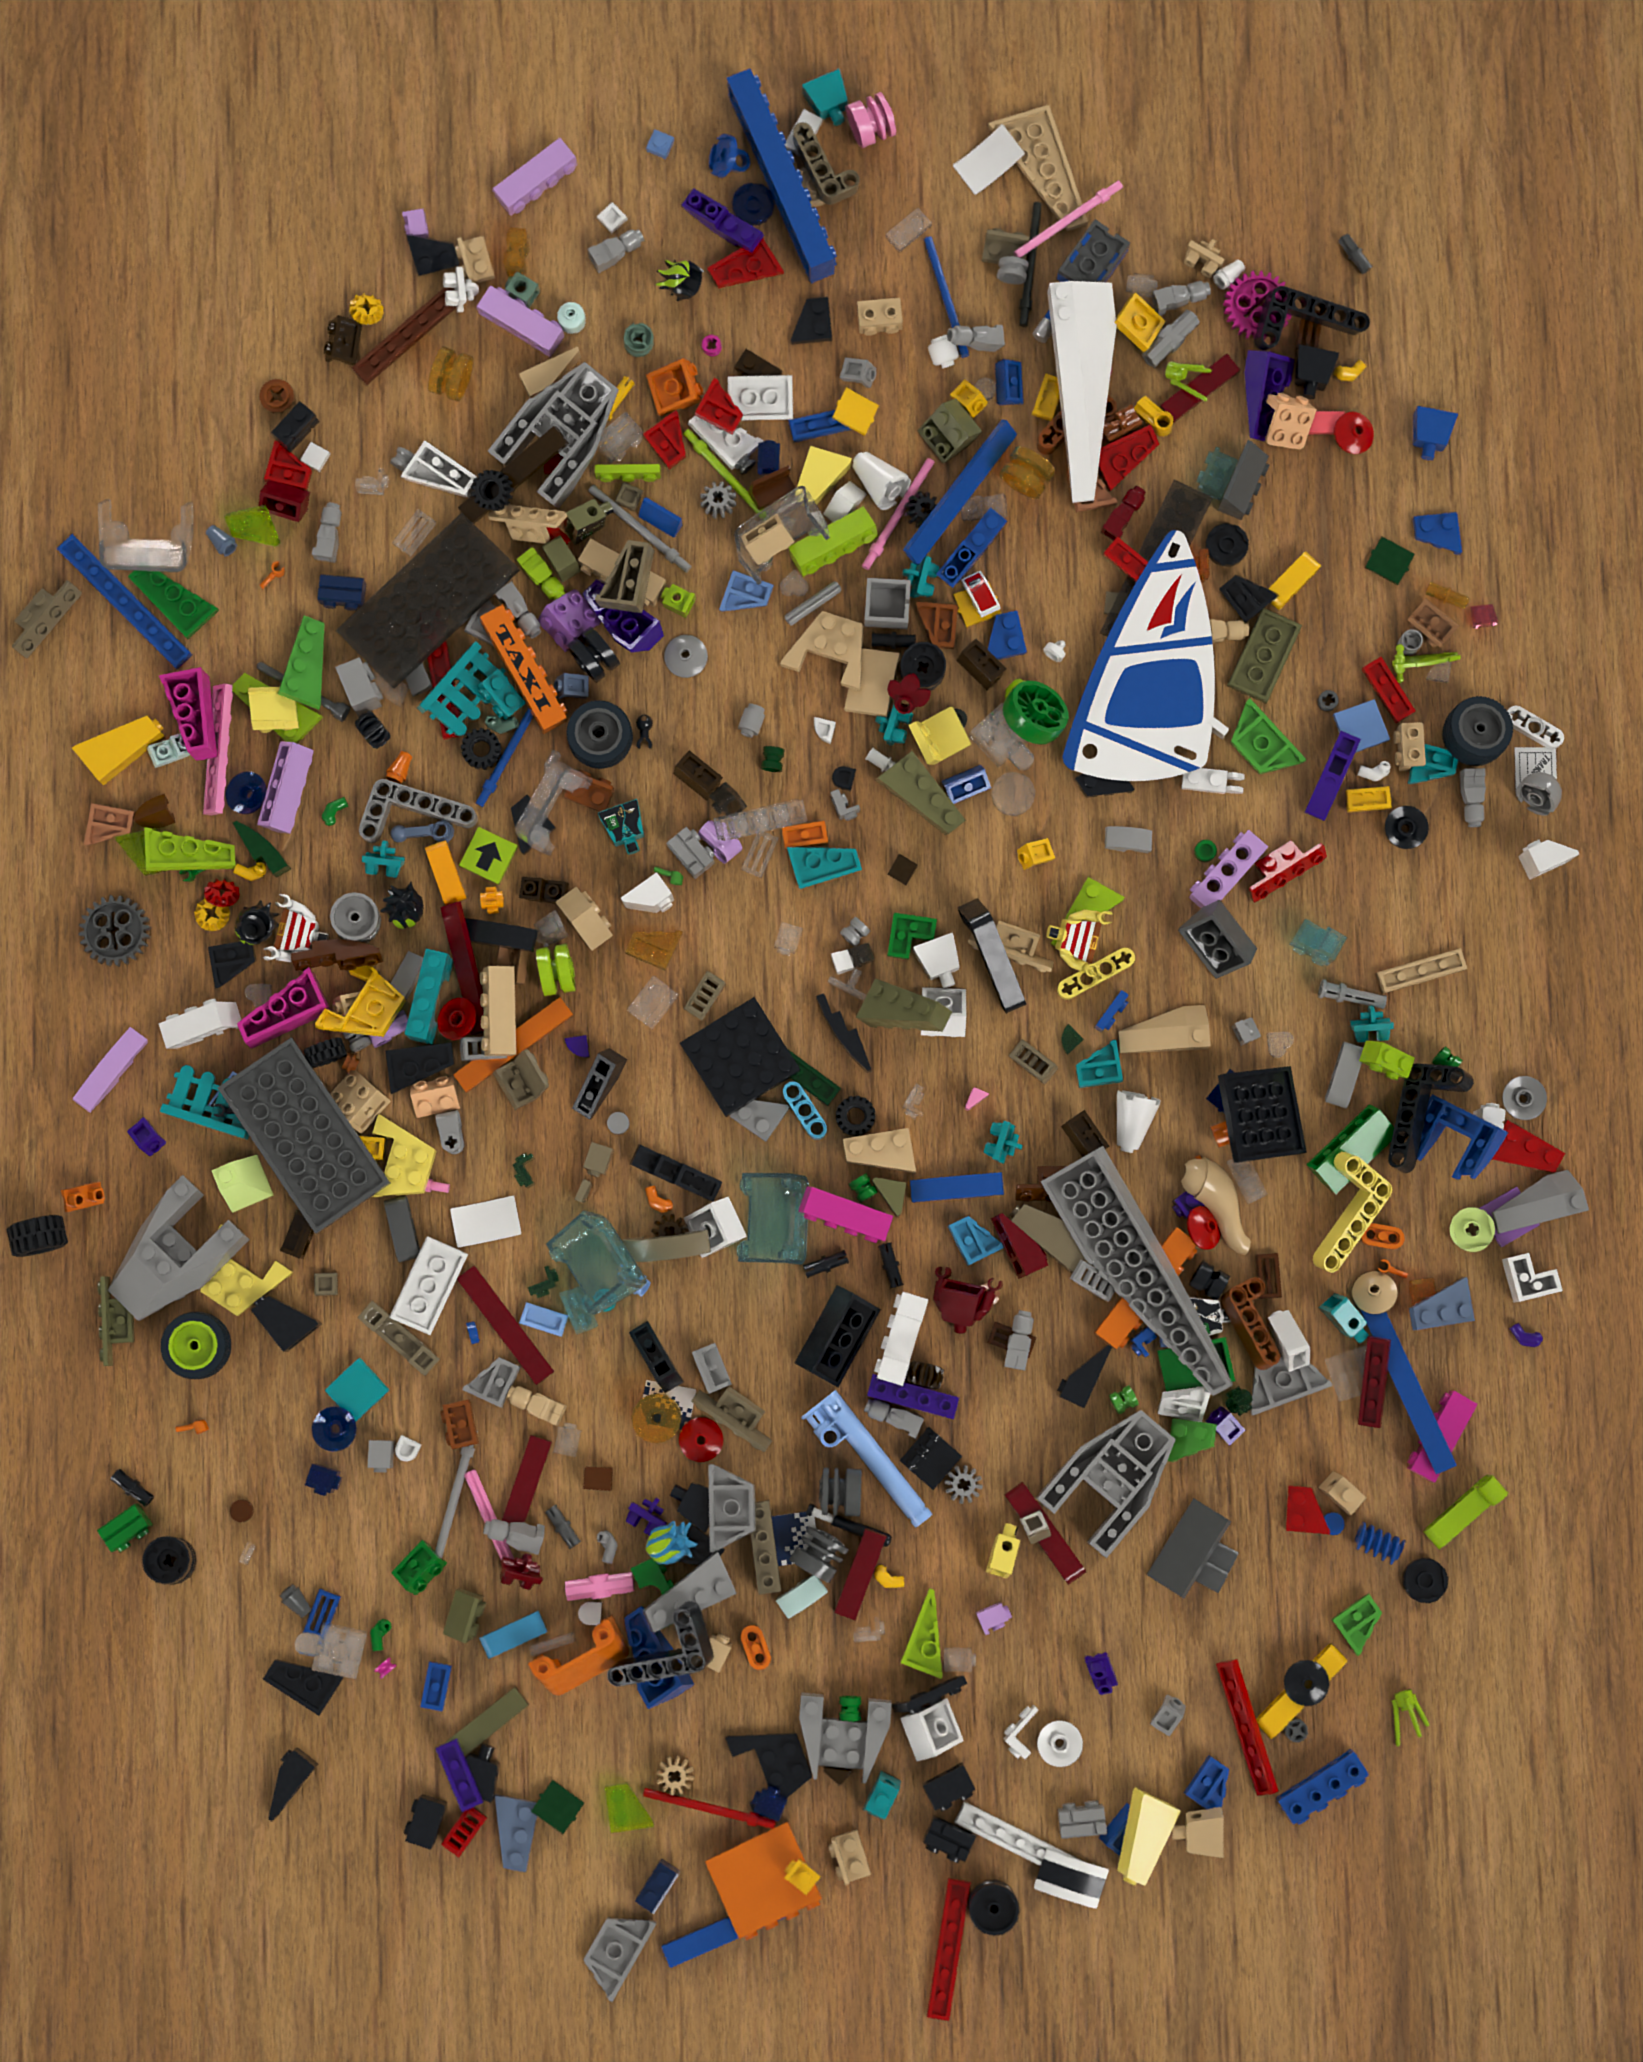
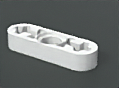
M1512 706L1507 710L1511 719L1513 717L1511 714L1518 713L1519 719L1516 721L1512 720L1513 729L1548 749H1556L1563 743L1564 734L1555 726L1520 706ZM1525 718H1528V720L1525 722L1524 726L1522 727L1521 724L1523 723V720H1524ZM1536 722L1540 727L1539 732L1532 733L1528 728L1529 723ZM1545 729H1547V731L1545 732V734L1547 735H1544L1541 738L1540 735L1544 732ZM1555 734L1557 741L1551 743L1549 736Z

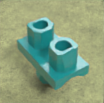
M925 556L919 565L911 563L910 569H903L902 575L907 577V580H911L910 597H930L933 595L935 587L932 584L926 583L927 576L931 578L937 577L936 574L940 566L931 562V557Z
M893 705L892 711L888 712V717L876 716L875 722L880 724L878 731L885 733L883 739L887 741V745L893 746L894 743H905L907 731L898 728L900 722L906 724L912 722L913 712L901 714Z
M383 840L381 846H373V852H379L380 854L366 852L365 855H362V862L365 863L366 874L377 875L379 865H386V876L397 878L401 867L405 864V857L393 856L395 855L396 848L388 847V841Z
M1368 1006L1367 1012L1360 1013V1019L1365 1020L1350 1021V1028L1354 1031L1357 1042L1369 1041L1368 1031H1376V1039L1379 1041L1389 1040L1390 1029H1394V1022H1391L1390 1018H1383L1382 1011L1375 1012L1374 1006Z
M1007 1121L1003 1123L993 1122L990 1134L999 1138L997 1144L987 1142L984 1153L995 1161L1004 1164L1007 1155L1013 1156L1015 1149L1022 1150L1023 1145L1017 1143L1020 1135L1014 1134L1016 1126Z

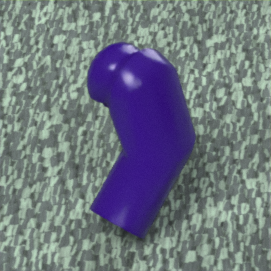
M1519 1323L1509 1328L1522 1346L1537 1347L1543 1341V1337L1539 1332L1525 1333Z

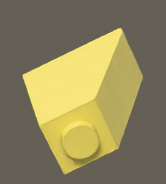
M810 446L795 492V500L800 505L810 507V505L816 506L850 470L852 458Z

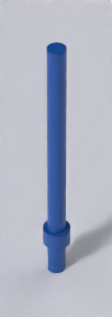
M931 236L926 237L924 242L951 327L960 326ZM957 345L961 358L968 357L967 346Z
M529 708L490 778L485 780L482 786L483 790L475 803L478 806L483 807L490 794L494 793L497 788L496 783L534 717Z

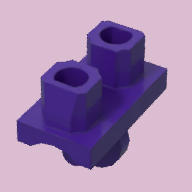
M657 1497L653 1503L646 1498L644 1499L642 1505L649 1508L648 1511L634 1502L628 1508L630 1511L626 1522L636 1527L642 1517L648 1520L649 1523L644 1533L649 1536L653 1529L667 1524L666 1521L652 1514L654 1511L661 1515L664 1509L657 1506L660 1501Z
M1107 1652L1098 1653L1095 1657L1085 1656V1662L1096 1690H1098L1100 1695L1112 1693V1687L1118 1686V1680Z

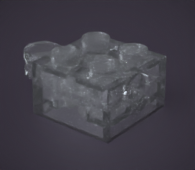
M1002 702L970 731L969 737L998 768L1009 759L1019 770H1027L1033 764L1034 754L1025 745L1028 741L1019 737L1007 724L1003 715L1004 703Z
M323 1622L320 1635L308 1632L300 1633L295 1640V1649L299 1654L314 1657L312 1670L356 1679L368 1631Z

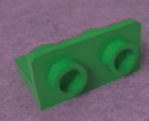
M421 1540L391 1573L406 1591L418 1595L426 1589L427 1584L435 1576L442 1572L447 1562L440 1558L427 1542Z

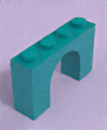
M431 949L425 950L404 1034L412 1041L429 1045L434 1044L438 1027L435 1022L437 999L443 981L449 982L454 963L448 953Z

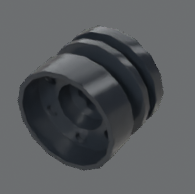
M918 642L911 645L904 652L901 659V678L903 679L906 675L914 673L919 678L920 688L930 691L941 684L946 672V659L943 652L936 645L929 642ZM919 665L927 666L925 674L923 671L918 672Z
M164 1536L149 1543L144 1551L142 1563L143 1569L150 1579L156 1583L174 1585L183 1583L190 1578L195 1571L197 1557L194 1548L186 1540ZM170 1556L176 1557V1561L173 1562L174 1566L167 1562L170 1560Z

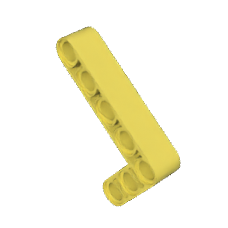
M1341 1152L1336 1155L1334 1166L1341 1174L1355 1184L1359 1191L1313 1255L1314 1265L1330 1273L1336 1272L1341 1267L1392 1194V1186L1386 1179L1361 1158L1347 1152Z

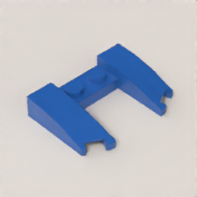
M1432 1094L1428 1102L1417 1159L1421 1161L1447 1126L1471 1139L1451 1177L1460 1180L1462 1175H1470V1178L1476 1179L1496 1154L1508 1132Z

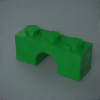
M652 1558L630 1568L639 1589L653 1585L659 1588L663 1595L674 1586L671 1579L667 1580L664 1574L667 1571L665 1564H658Z

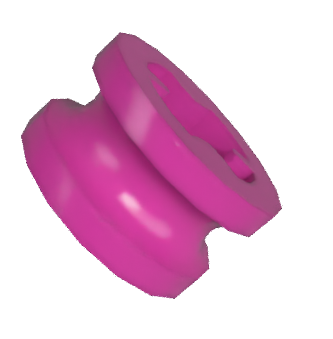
M708 335L703 339L702 348L704 353L713 357L721 352V341L716 335ZM711 341L712 344L713 341L716 342V348L714 350H712V348L708 350V342Z
M389 1657L374 1671L375 1673L379 1672V1678L382 1679L397 1665L392 1664Z

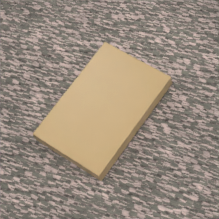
M862 648L860 691L848 689L844 710L846 712L888 717L892 698L889 696L887 688L890 680H896L901 655L894 652Z

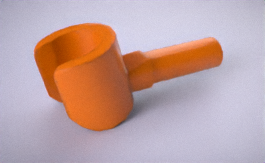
M279 561L273 562L271 566L272 572L259 585L262 589L275 577L279 578L285 574L284 567L280 571L275 570L279 566Z
M1380 1260V1262L1388 1265V1269L1381 1270L1377 1268L1379 1272H1389L1407 1278L1408 1273L1392 1267L1388 1260Z
M205 1420L195 1421L189 1425L175 1428L176 1432L195 1429L197 1435L209 1430Z

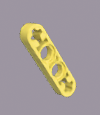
M1122 948L1095 962L1094 964L1099 967L1102 963H1109L1112 971L1110 974L1105 975L1100 972V969L1093 967L1091 974L1097 977L1093 978L1092 983L1089 985H1084L1081 982V975L1086 973L1081 971L1062 980L1057 987L1058 995L1064 1000L1072 999L1124 971L1134 963V952L1129 948ZM1121 953H1124V955L1129 954V963L1126 964L1125 961H1122L1117 965L1120 968L1117 970L1111 958L1114 957V960L1117 961L1122 957ZM1076 978V982L1081 990H1078L1076 986L1071 990V995L1067 992L1063 994V985H1073L1075 982L1072 979Z

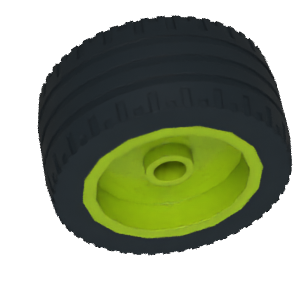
M189 1312L178 1316L169 1323L161 1338L160 1348L165 1364L175 1374L187 1379H204L216 1374L224 1367L230 1357L232 1344L228 1329L218 1318L208 1313ZM194 1341L198 1343L196 1350L193 1349Z

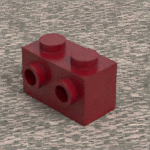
M268 480L260 491L258 510L300 522L308 511L310 492Z

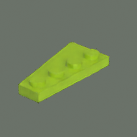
M244 673L232 685V692L250 708L248 688L269 686ZM296 702L299 728L286 731L283 729L273 730L285 742L298 744L323 717Z
M144 827L146 871L235 868V845L211 840L203 841L187 835L183 837L173 835L172 832L153 831L152 828Z

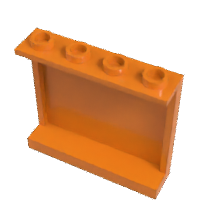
M789 1821L705 1861L739 1939L745 1937V1940H749L758 1935L757 1930L763 1927L769 1930L779 1925L777 1920L784 1917L788 1921L800 1915L798 1910L807 1907V1910H811L819 1906V1900L823 1898L816 1884L805 1895L789 1880L785 1879L787 1873L784 1870L792 1860L797 1862L801 1859L806 1863Z

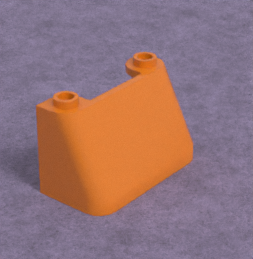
M612 1615L603 1619L594 1628L592 1637L596 1644L595 1648L564 1665L561 1664L559 1658L550 1659L545 1657L543 1653L528 1663L534 1676L550 1693L554 1695L565 1694L613 1667L618 1661L627 1658L629 1646Z

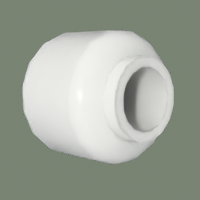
M947 335L931 340L932 344L928 346V351L933 364L936 366L941 365L942 369L954 365L953 360L959 357L956 345L948 341Z

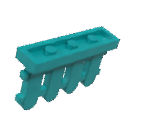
M476 641L465 651L416 708L422 714L428 710L431 713L429 718L432 720L437 718L448 728L446 733L449 735L452 733L456 736L464 735L467 727L462 721L466 717L470 720H476L480 717V709L476 706L480 701L484 704L491 703L489 700H484L478 691L480 689L477 685L481 682L473 674L478 670L487 678L498 668L487 660L489 655L486 652L483 655L478 652L482 646ZM468 663H471L473 666H472V668L468 671V670L465 668V666H466ZM503 667L500 669L504 675L506 670ZM456 678L459 683L454 687L451 682ZM463 686L476 696L472 702L459 691ZM442 694L445 699L440 703L437 698ZM449 702L462 712L458 718L445 707Z
M189 1065L183 1066L180 1073L175 1072L174 1077L178 1079L173 1093H168L166 1097L170 1099L169 1105L162 1103L160 1112L248 1140L249 1134L235 1114H227L224 1118L216 1117L213 1114H221L222 1107L207 1106L212 1089L219 1091V1085L214 1084L216 1077L213 1073L205 1072L202 1074L201 1079L194 1078V1068ZM230 1078L225 1079V1080L222 1082V1084H224V1083H225L226 1081H228ZM191 1083L198 1084L193 1101L186 1099ZM219 1091L215 1104H222L229 1108V1104ZM184 1104L191 1106L189 1112L182 1110ZM205 1111L212 1113L210 1118L203 1116ZM226 1118L233 1119L231 1125L224 1123Z

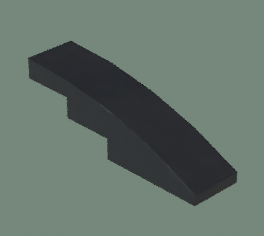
M465 918L472 943L534 952L538 934L536 929Z
M824 993L816 996L823 1016L837 1040L866 1073L871 1072L872 1069L857 1029L847 1030L841 1011L831 1013Z
M638 1144L630 1162V1165L712 1202H714L722 1185V1181Z

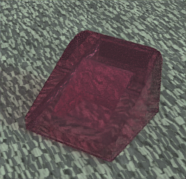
M1493 604L1470 607L1473 628L1495 626L1498 623Z

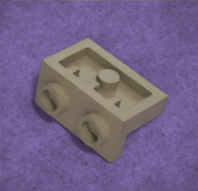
M998 228L988 229L982 262L999 264V259L1002 257H1015L1014 251L1029 242V237L1021 232H1014L1012 234ZM1026 254L1023 255L1021 258L1025 260Z

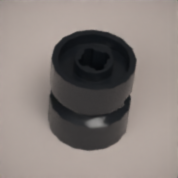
M1203 1260L1193 1274L1189 1286L1198 1291L1205 1290V1295L1217 1300L1224 1291L1230 1275L1221 1270L1214 1271V1266Z

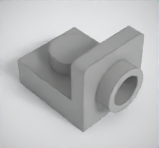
M845 357L839 378L843 381L862 383L866 388H871L876 378V368L868 360Z
M839 789L830 792V798L839 820L845 818V821H848L858 816L857 813L860 812L859 805L846 809V806H849L845 794H840Z
M1251 1017L1231 1026L1241 1046L1261 1036Z
M1166 1695L1162 1706L1152 1718L1150 1725L1170 1736L1184 1717L1186 1706L1178 1698Z

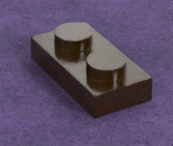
M745 349L735 364V369L746 376L782 375L781 369L748 349Z

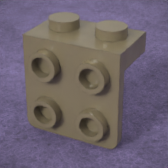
M528 1049L523 1050L514 1061L493 1072L514 1110L537 1100L549 1087L546 1074L541 1072L537 1065L536 1057Z

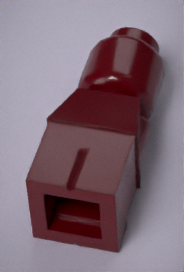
M1139 486L1129 489L1122 499V504L1112 511L1100 533L1113 541L1117 536L1121 539L1124 533L1122 530L1127 527L1133 513L1138 511L1145 501V490Z

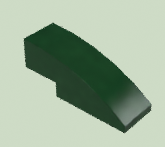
M238 821L233 822L234 827L256 862L265 860L276 878L291 870L285 858L263 836Z

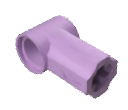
M712 820L706 822L698 832L699 836L713 849L716 858L724 864L742 850L740 841L733 835L728 836Z
M404 1010L398 1013L384 1037L368 1035L374 1048L388 1043L392 1040V1037L406 1030L408 1016Z

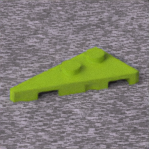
M1088 877L1065 919H1068L1070 914L1081 910H1093L1100 913L1108 911L1117 904H1120L1125 897ZM1053 939L1051 945L1056 946L1057 940Z
M929 1588L901 1663L942 1679L935 1590Z

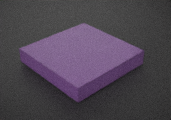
M1514 1187L1479 1209L1485 1210L1493 1219L1492 1212L1515 1198L1521 1192L1518 1187ZM1540 1224L1500 1234L1497 1233L1495 1226L1494 1237L1499 1246L1503 1247Z

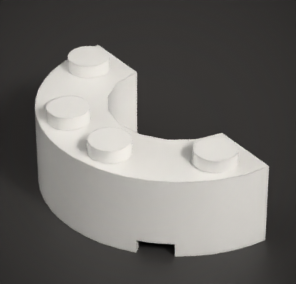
M902 1292V1295L897 1294L893 1306L897 1308L896 1314L890 1315L887 1327L891 1328L889 1337L884 1336L881 1349H884L882 1360L877 1359L874 1372L878 1373V1379L903 1386L929 1299Z

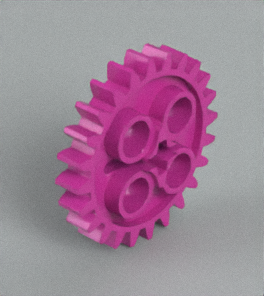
M1251 271L1249 278L1244 273L1242 281L1236 278L1235 285L1231 284L1229 286L1230 292H1226L1225 298L1227 300L1223 303V306L1228 307L1224 310V314L1230 315L1226 320L1227 322H1234L1231 327L1232 330L1237 327L1239 328L1238 335L1245 332L1246 339L1250 335H1253L1255 338L1258 323H1255L1253 318H1260L1263 305L1262 307L1258 305L1264 301L1268 292L1286 284L1285 282L1278 284V276L1271 279L1270 272L1264 277L1263 271H1260L1258 276L1255 275L1254 271ZM1255 288L1262 289L1264 294L1256 293ZM1276 293L1275 298L1281 303L1282 298L1280 294ZM1239 302H1246L1248 307H1241ZM1257 305L1258 307L1251 313V315L1245 318L1244 315L1250 313L1253 310L1254 306ZM1270 314V321L1272 323H1275V316L1273 314ZM1286 315L1283 327L1288 325L1289 322L1287 320H1290L1292 315Z

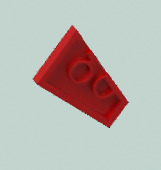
M763 238L752 253L744 248H740L707 268V272L718 289L784 274V270Z
M1506 1120L1504 1130L1508 1134L1491 1160L1555 1173L1566 1153Z

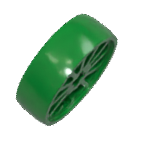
M1030 680L1019 683L1007 695L1003 704V715L1009 727L1019 737L1030 743L1040 745L1051 743L1063 732L1068 723L1069 713L1065 702L1057 692L1041 682Z

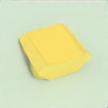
M279 687L248 688L253 730L269 733L273 729H283L286 731L299 728L296 701L278 695Z

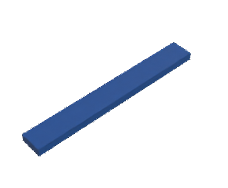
M1002 419L904 547L903 551L914 564L919 565L1017 436V433L1007 420Z
M73 534L56 548L176 669H179L192 656L188 649Z
M1360 1309L1364 1319L1367 1321V1326L1372 1336L1391 1339L1388 1372L1435 1474L1437 1475L1456 1467L1457 1464L1387 1313L1369 1314Z

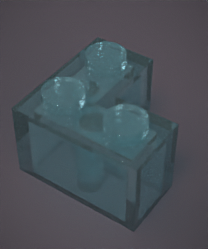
M1304 919L1289 945L1293 946L1292 949L1300 955L1307 954L1312 957V961L1315 964L1328 966L1337 957L1347 937L1330 927L1324 930L1309 920Z

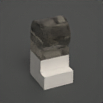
M870 943L841 952L831 953L837 975L875 961Z

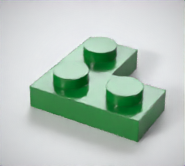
M894 913L887 957L909 960L912 939L933 940L937 919Z

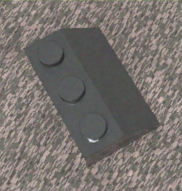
M1247 440L1218 508V511L1242 520L1244 514L1249 515L1254 504L1250 502L1252 495L1257 496L1262 485L1258 483L1261 475L1265 477L1270 464L1266 463L1269 456L1250 440Z
M1221 900L1202 907L1178 929L1215 979L1251 964L1257 951V947Z

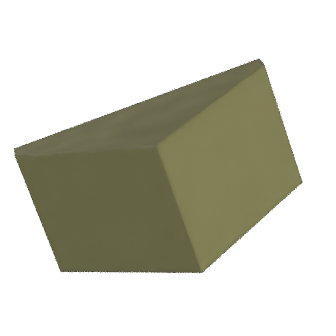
M561 535L542 546L562 583L581 572L577 560Z
M876 1177L872 1179V1183L896 1217L900 1216L906 1182Z

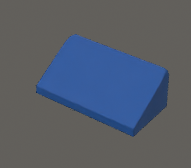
M1007 359L997 362L995 364L997 404H1023L1021 362Z
M647 497L643 499L639 518L669 536L676 537L683 526L682 519Z
M982 765L941 781L948 798L953 804L991 789L986 771Z
M1128 1803L1123 1806L1106 1827L1107 1834L1099 1836V1839L1119 1856L1130 1809Z

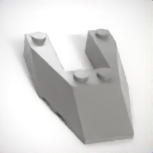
M586 362L564 375L562 379L553 385L543 389L544 391L535 397L528 399L488 450L490 454L507 466L525 450L536 435L540 438L553 426H557L569 444L559 452L564 458L537 492L558 509L572 493L595 455L619 390Z
M183 1175L165 1192L140 1227L108 1288V1291L138 1321L163 1309L164 1306L171 1302L182 1299L190 1292L201 1289L250 1240L229 1220L198 1251L184 1239L173 1226L204 1194Z
M1139 1410L1082 1445L1047 1483L1036 1499L1055 1514L1081 1481L1085 1480L1115 1506V1509L1087 1541L1101 1555L1107 1558L1149 1508L1176 1439L1142 1410Z

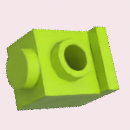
M672 584L670 588L666 587L664 589L661 599H663V607L687 618L696 601V596L694 593H690ZM675 595L681 596V599L675 601L673 600V597Z

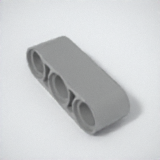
M1343 1042L1328 1086L1325 1102L1343 1108L1348 1107L1362 1064L1359 1059L1363 1047Z

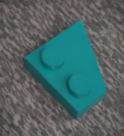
M1425 744L1426 764L1424 766L1411 767L1408 784L1453 776L1456 773L1458 759L1452 757V754L1447 749Z
M1112 1040L1107 1046L1097 1050L1089 1058L1079 1062L1075 1067L1079 1088L1123 1082L1116 1040Z

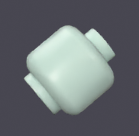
M568 302L559 308L557 319L564 332L575 334L584 328L586 316L579 304Z

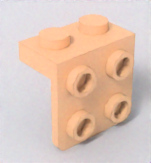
M1278 393L1277 395L1269 394L1266 403L1275 409L1265 442L1274 446L1302 449L1317 409L1308 403L1309 400L1302 396L1290 398V396L1283 393Z

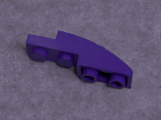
M694 188L681 204L688 213L732 245L736 247L739 245L751 253L764 237L762 231L729 213L725 206Z
M1340 731L1304 813L1325 821L1361 741L1360 738Z

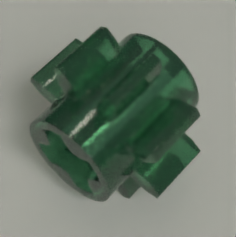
M1238 1386L1225 1394L1228 1397L1225 1404L1231 1413H1237L1238 1416H1241L1252 1409L1250 1403L1253 1401V1398L1248 1390L1241 1389Z

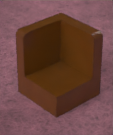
M585 1467L583 1489L611 1491L613 1468Z

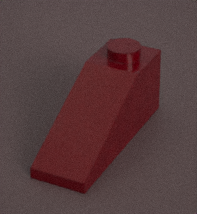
M1001 1213L991 1218L1018 1279L1049 1266L1047 1255L1040 1248V1245L1008 1217Z

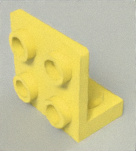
M949 707L923 722L915 721L908 725L927 764L935 765L971 745L953 707Z

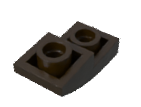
M522 876L519 898L556 904L557 900L567 894L569 883Z

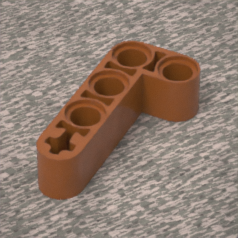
M1109 395L1106 406L1111 409V412L1105 413V419L1115 414L1117 409L1115 400ZM1061 411L1039 434L1037 449L1042 454L1048 455L1053 453L1065 440L1064 430H1059L1056 427L1057 424L1063 423ZM1051 435H1053L1051 444L1047 443L1045 445L1043 442H1047L1051 438Z
M1253 1277L1223 1293L1221 1304L1255 1367L1259 1370H1267L1279 1362L1280 1353L1252 1303L1253 1300L1265 1292V1284L1262 1279ZM1249 1286L1254 1289V1293L1251 1292ZM1232 1295L1236 1297L1237 1302L1232 1299ZM1242 1314L1246 1316L1247 1322L1244 1321ZM1253 1334L1257 1336L1258 1342L1255 1341Z

